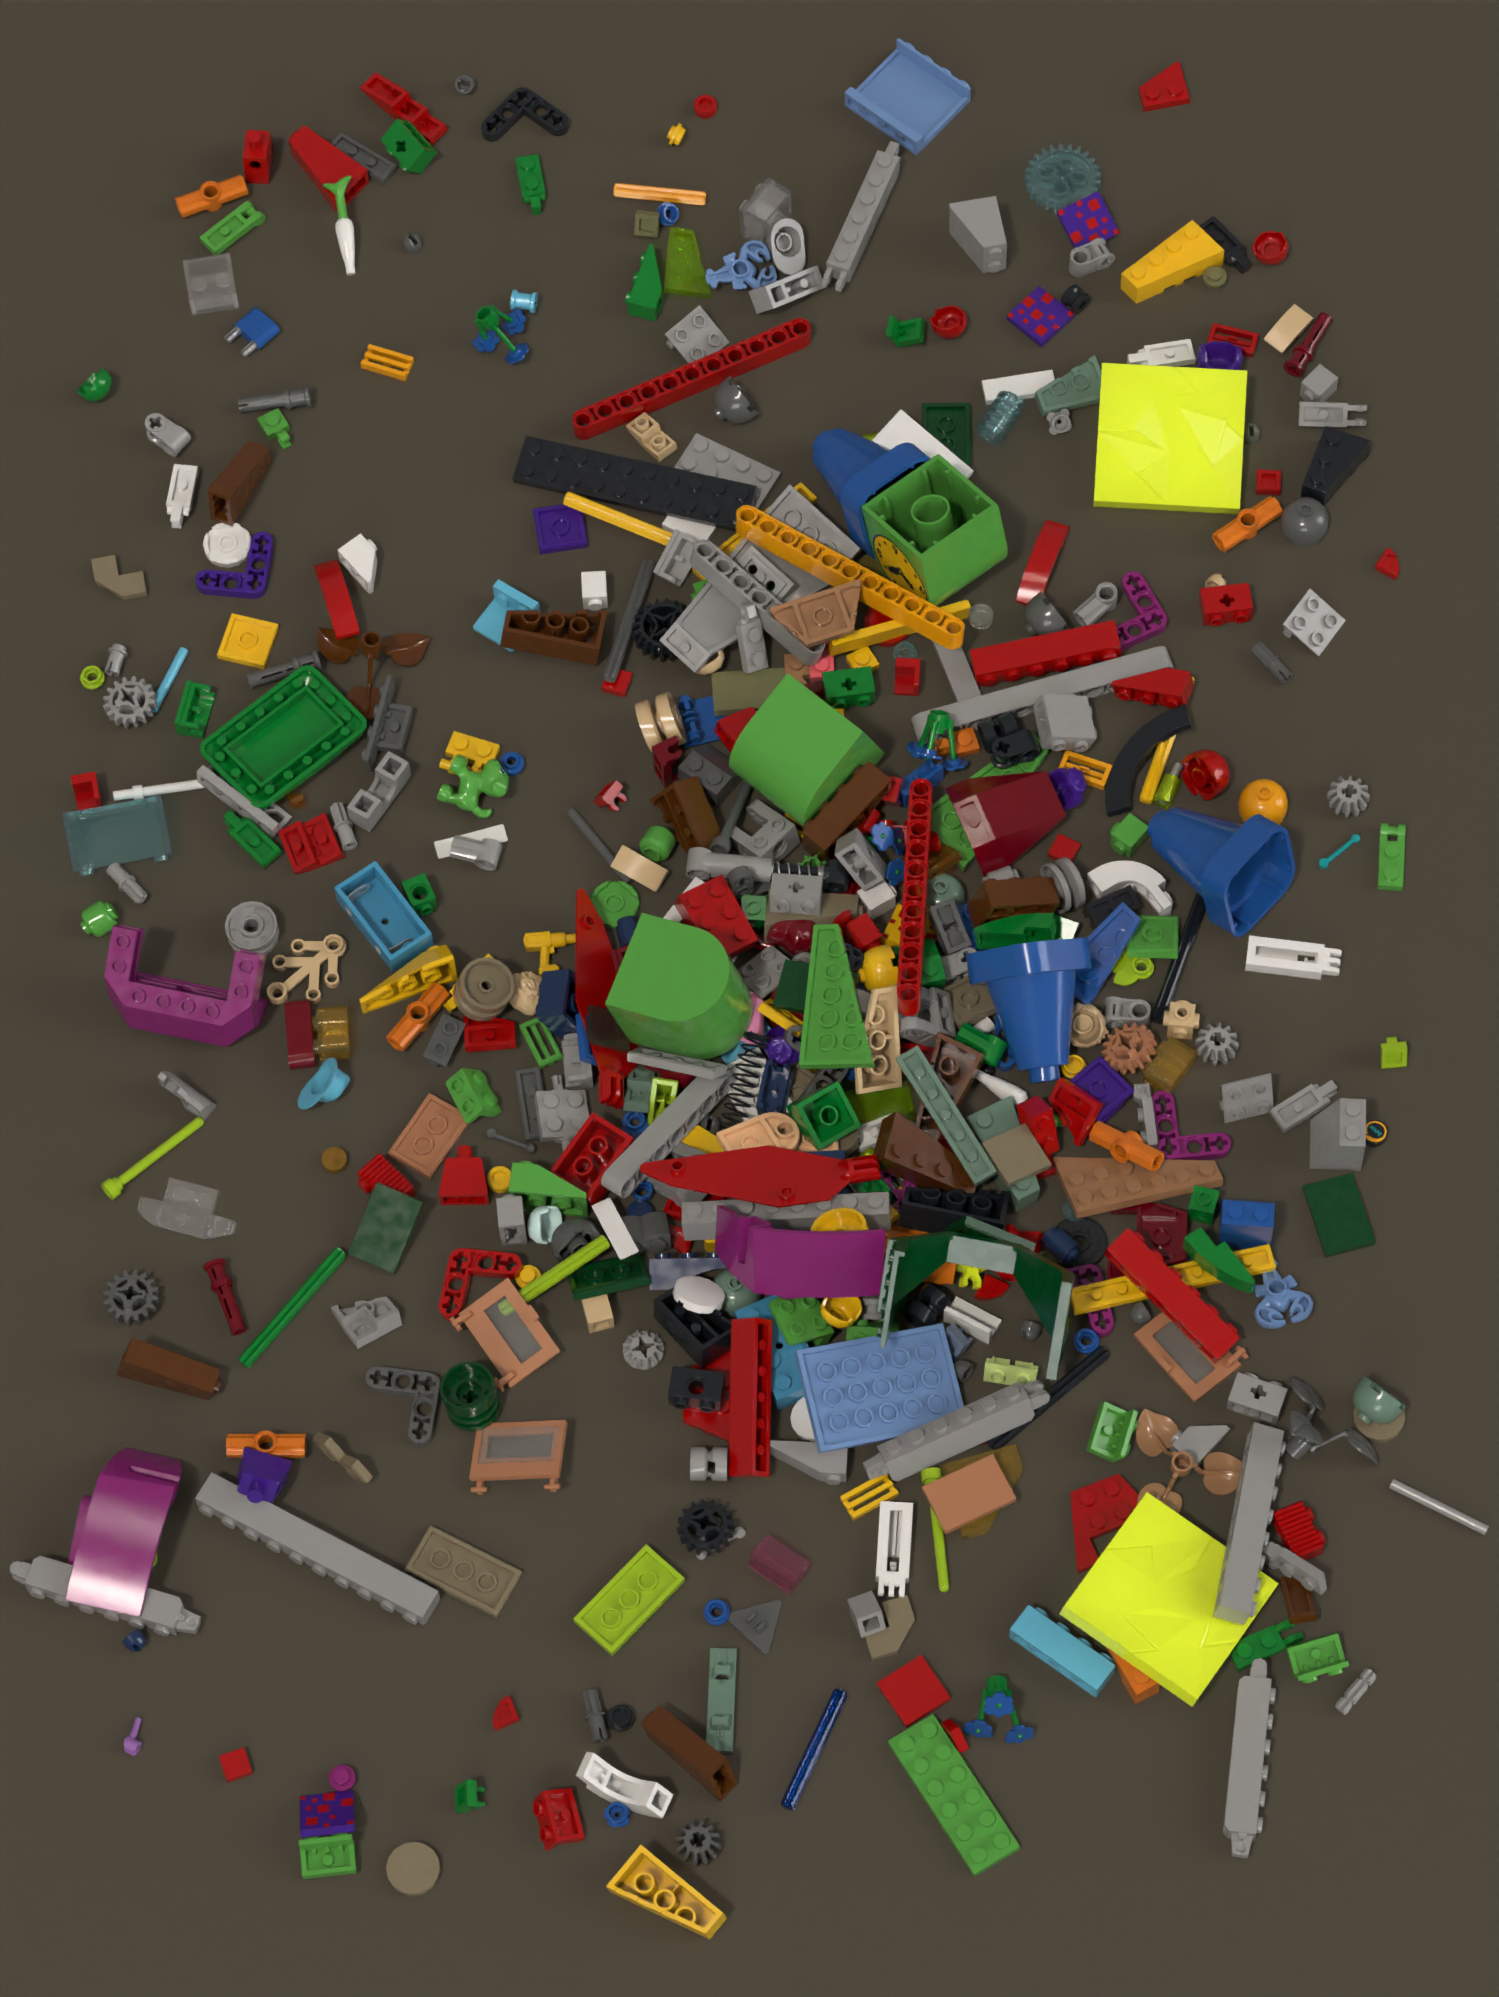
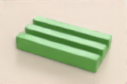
M534 1018L519 1025V1029L540 1070L544 1069L546 1065H553L555 1061H563V1056L550 1030L542 1022ZM536 1024H540L555 1055L550 1056L535 1026ZM530 1027L546 1059H541L527 1028Z

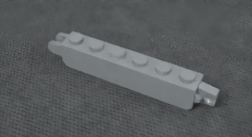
M890 141L885 152L877 150L826 262L822 286L828 287L831 279L835 278L838 279L835 290L841 292L845 283L851 282L897 180L901 157H898L899 143Z
M1033 1380V1382L1024 1385L1020 1381L878 1445L879 1453L863 1462L864 1469L870 1480L889 1474L892 1480L900 1481L1031 1421L1035 1416L1034 1410L1048 1403L1051 1396L1043 1390L1044 1385L1040 1380Z
M39 1556L33 1559L32 1564L13 1561L10 1566V1574H12L14 1581L24 1584L31 1596L38 1599L48 1597L54 1599V1602L61 1606L68 1607L69 1604L78 1606L85 1613L94 1614V1612L104 1614L105 1618L112 1621L125 1620L135 1628L143 1629L145 1626L154 1629L155 1633L162 1636H168L169 1634L177 1636L178 1632L196 1634L201 1624V1617L184 1609L180 1597L147 1588L141 1617L65 1600L73 1565Z
M1261 1658L1252 1661L1250 1676L1242 1677L1237 1688L1223 1825L1224 1835L1231 1839L1232 1857L1248 1858L1252 1841L1255 1842L1256 1833L1261 1834L1263 1817H1258L1259 1807L1264 1808L1266 1791H1261V1781H1267L1268 1765H1263L1264 1755L1269 1756L1271 1740L1266 1739V1731L1272 1730L1273 1714L1268 1713L1269 1704H1274L1276 1688H1271L1272 1679L1266 1678L1267 1663L1266 1660Z

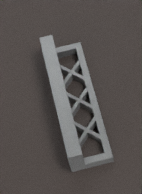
M202 765L198 769V783L239 815L249 818L270 839L274 840L279 834L278 831L284 829L292 820V816L275 803L269 806L270 809L265 808L263 810L250 804L252 802L232 788L225 780L214 774L213 771L215 769L211 765L208 768ZM278 814L283 820L277 823L268 815Z

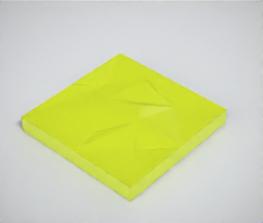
M1102 363L1093 506L1238 514L1240 512L1247 371Z
M1146 1492L1066 1602L1060 1615L1193 1707L1279 1583L1262 1571H1258L1257 1578L1261 1579L1258 1593L1254 1594L1253 1601L1257 1602L1254 1616L1249 1617L1244 1625L1213 1617L1226 1546Z

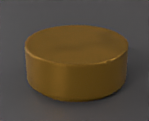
M339 1147L326 1149L321 1157L323 1168L332 1174L342 1172L348 1163L345 1151Z

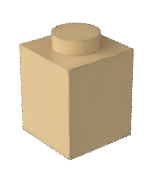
M607 1294L581 1300L589 1333L615 1327Z

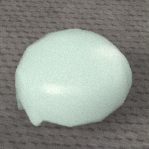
M541 1205L530 1213L527 1230L529 1237L536 1243L548 1244L551 1242L553 1232L562 1223V1215L559 1208Z

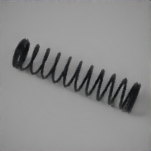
M747 1031L744 1032L743 1037L755 1044H741L740 1046L753 1054L740 1053L738 1057L751 1064L737 1063L735 1066L748 1074H732L735 1079L746 1084H729L731 1088L744 1094H726L730 1099L741 1104H724L726 1108L739 1114H721L725 1119L737 1124L741 1122L725 1115L748 1118L749 1115L728 1105L747 1108L752 1106L730 1095L754 1098L755 1096L733 1085L757 1088V1085L737 1076L760 1078L759 1075L739 1066L763 1068L762 1065L745 1059L742 1056L766 1058L764 1055L744 1046L767 1049V1045L757 1041L770 1043L769 1040H771L769 1037ZM722 1122L719 1123V1126L723 1129H727V1127L723 1125L734 1126L737 1124Z

